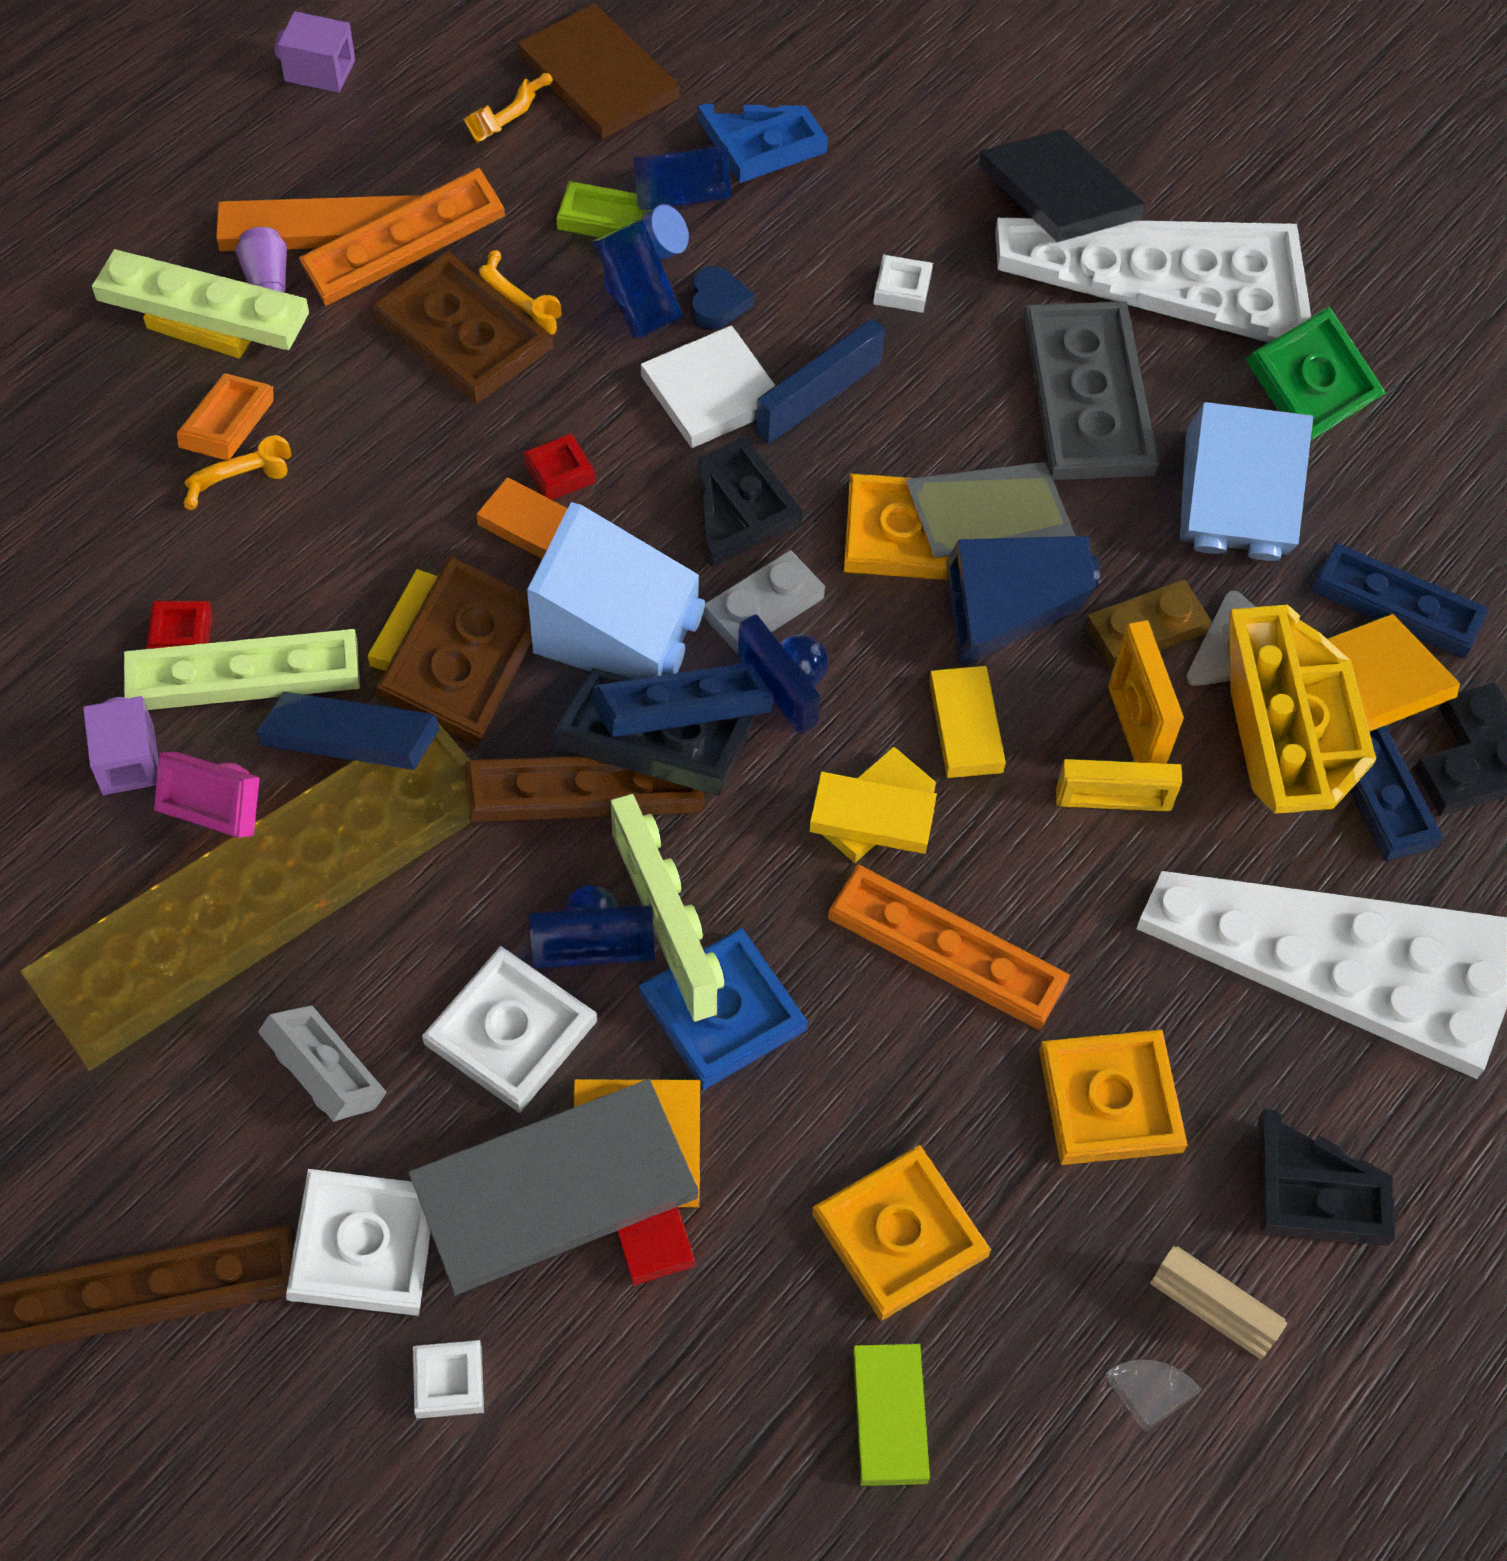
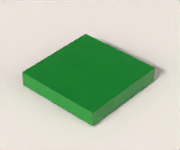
M1330 306L1256 350L1245 359L1278 411L1313 416L1311 441L1386 394Z

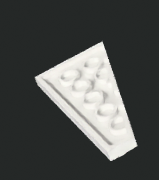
M997 219L995 230L998 270L1116 302H1127L1128 305L1268 343L1311 318L1297 224L1132 221L1057 243L1034 219Z
M1162 871L1136 928L1475 1079H1478L1485 1070L1507 1009V917Z

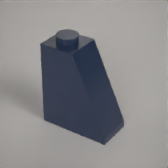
M1088 536L958 539L946 561L959 664H971L1080 609L1093 590L1098 587L1100 579L1099 561L1096 556H1091Z

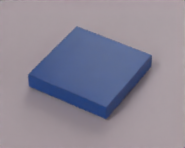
M743 928L703 949L705 954L715 953L723 973L724 987L717 989V1015L693 1022L670 968L639 985V995L694 1078L700 1080L702 1090L707 1089L807 1031L808 1021Z

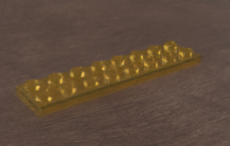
M438 723L440 729L415 770L360 761L351 762L255 823L254 836L240 838L234 836L22 969L21 973L87 1069L91 1071L470 824L464 775L466 760L470 759L443 727Z

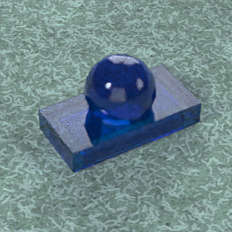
M727 146L678 152L668 151L662 154L633 157L638 209L651 210L659 205L678 206L732 198Z
M643 219L629 223L593 241L605 270V290L612 299L619 303L633 338H641L683 317Z
M757 613L741 621L738 638V656L744 663L750 662L753 664L774 695L773 701L796 731L802 734L816 726L820 694L814 686L823 679L829 667V657L823 643L814 636L800 633L788 636L779 643Z
M589 884L576 888L566 897L562 911L529 913L534 968L655 960L652 905L619 907L614 894L604 887Z

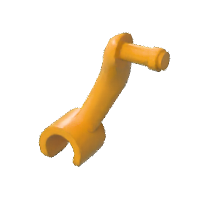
M544 73L531 82L525 79L521 83L513 102L495 115L492 113L489 105H486L465 117L463 121L474 141L478 143L486 137L498 133L502 130V126L525 113L535 97V91L551 84V75Z
M492 250L488 255L487 264L479 268L480 277L521 311L529 315L532 320L548 333L553 335L557 329L555 319L560 318L562 315L559 300L551 295H543L533 300L496 270L497 264L501 260V254L497 250Z
M278 435L269 436L260 442L256 452L232 458L229 461L225 460L195 472L185 480V485L189 489L187 497L184 499V507L188 510H194L198 505L199 492L206 490L218 481L262 467L265 475L268 477L282 479L288 471L283 459L291 457L288 442Z

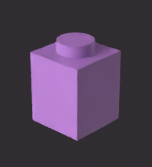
M294 11L286 29L279 31L275 42V55L277 59L281 60L284 81L340 93L355 62L350 23Z
M143 696L133 698L115 697L101 704L83 707L90 767L102 794L108 795L157 785L159 760L155 730Z

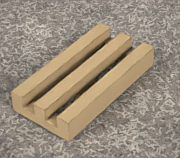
M1175 1246L1172 1247L1150 1283L1260 1360L1263 1359L1272 1345L1276 1343L1288 1324L1285 1322L1286 1319L1178 1246L1177 1248Z

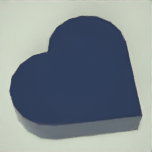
M711 266L701 269L694 278L692 316L696 324L702 328L719 329L754 307V293L727 270Z

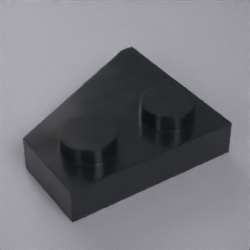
M745 436L699 458V478L708 562L712 567L802 523V509Z
M1264 1109L1258 1118L1261 1234L1389 1246L1396 1238L1393 1176L1366 1161H1357L1350 1158L1341 1147L1321 1136H1318L1316 1141L1282 1123L1281 1121L1284 1117L1282 1114L1274 1110Z

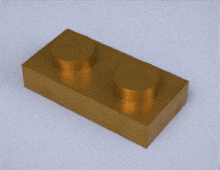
M1184 579L1088 614L1085 629L1110 670L1114 669L1123 636L1129 623L1148 620L1160 652L1207 634L1212 621Z

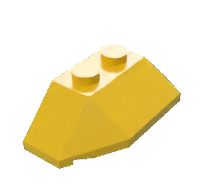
M1289 605L1231 609L1229 615L1230 692L1252 791L1274 814L1334 809L1374 765L1376 760L1351 660L1320 632L1299 620L1300 615Z

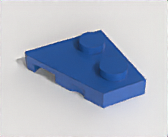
M714 104L698 106L699 123L739 183L827 153L828 137L806 106L782 105L777 108H769L764 105H744L743 114L714 113Z

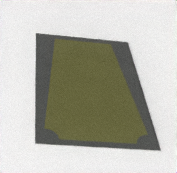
M1046 462L905 479L935 558L949 556L958 539L1076 536Z

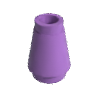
M255 227L246 230L239 237V244L236 247L235 253L247 283L285 293L286 243L280 238L279 233L272 228Z

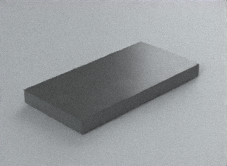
M1127 302L1026 305L1024 321L1052 479L1156 476L1159 461Z
M650 1079L409 1171L412 1184L454 1295L695 1200L699 1194V1190Z

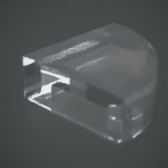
M1154 1360L1125 1362L1108 1370L1105 1375L1107 1381L1145 1432L1192 1400L1202 1390L1192 1378L1181 1370Z

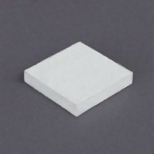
M732 325L641 364L642 378L691 448L756 421L757 399L775 387L773 381Z
M500 946L426 1030L422 1038L424 1045L521 1113L595 1025L597 1013Z
M308 1169L286 1300L418 1316L430 1240V1229L412 1182Z

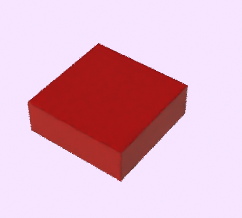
M572 433L523 452L525 466L542 495L551 500L595 483V471Z
M153 601L146 649L209 643L213 614L210 602Z
M678 1206L616 1231L633 1286L695 1267L694 1255Z

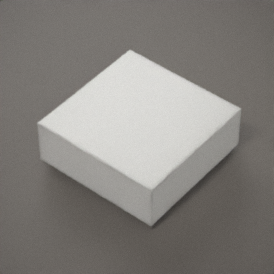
M883 255L873 304L923 313L933 263Z
M480 1340L413 1346L414 1410L417 1419L484 1413L482 1347Z

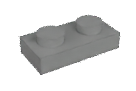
M790 550L705 603L703 617L738 654L823 600L825 585Z
M312 1005L269 1014L258 1031L260 1036L275 1052L279 1062L292 1072L312 1096L317 1107L324 1111L332 1121L375 1110L387 1093Z

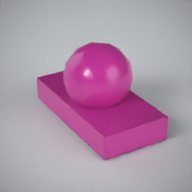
M175 751L159 753L154 810L238 838L254 836L260 777L251 775L248 770L235 763L221 762L215 764Z

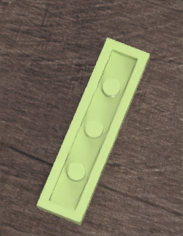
M116 249L113 250L92 285L96 301L152 314L288 351L309 314L306 298Z
M355 629L124 651L125 698L143 696L147 709L154 710L281 697L283 692L304 695L360 689L358 643Z
M633 794L611 800L613 838L693 1022L717 1015V989L724 987L721 966L715 953L705 954L699 942L703 936L697 912L692 904L687 906L682 904L678 893H681V882L676 866L671 858L663 860L658 850L661 847V840L656 822L652 814L642 815Z

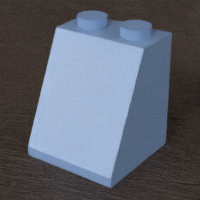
M1204 402L1186 430L1180 541L1194 543L1193 549L1203 553L1221 554L1225 553L1227 547L1248 550V557L1257 560L1275 561L1281 559V554L1288 555L1299 543L1313 416Z
M571 502L527 589L533 653L589 672L592 668H596L631 679L675 674L679 671L684 657L685 644L682 641L687 630L693 632L697 630L704 612L705 600L698 598L699 575L586 507Z

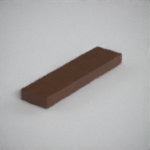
M583 756L466 760L464 768L470 822L611 816V800L630 794L634 795L642 815L702 813L705 805L704 793L701 790Z

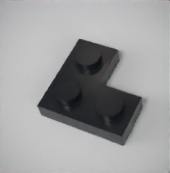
M1495 682L1459 692L1456 698L1441 704L1440 710L1460 746L1420 757L1414 768L1439 816L1507 797V700Z

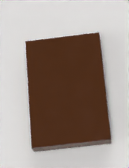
M595 3L517 42L518 56L539 77L544 73H549L552 77V82L548 86L601 139L614 134L680 98V85Z
M449 251L371 305L373 317L476 405L554 348L553 336Z
M449 555L377 685L374 695L403 710L434 714L439 728L478 746L532 643L527 593Z

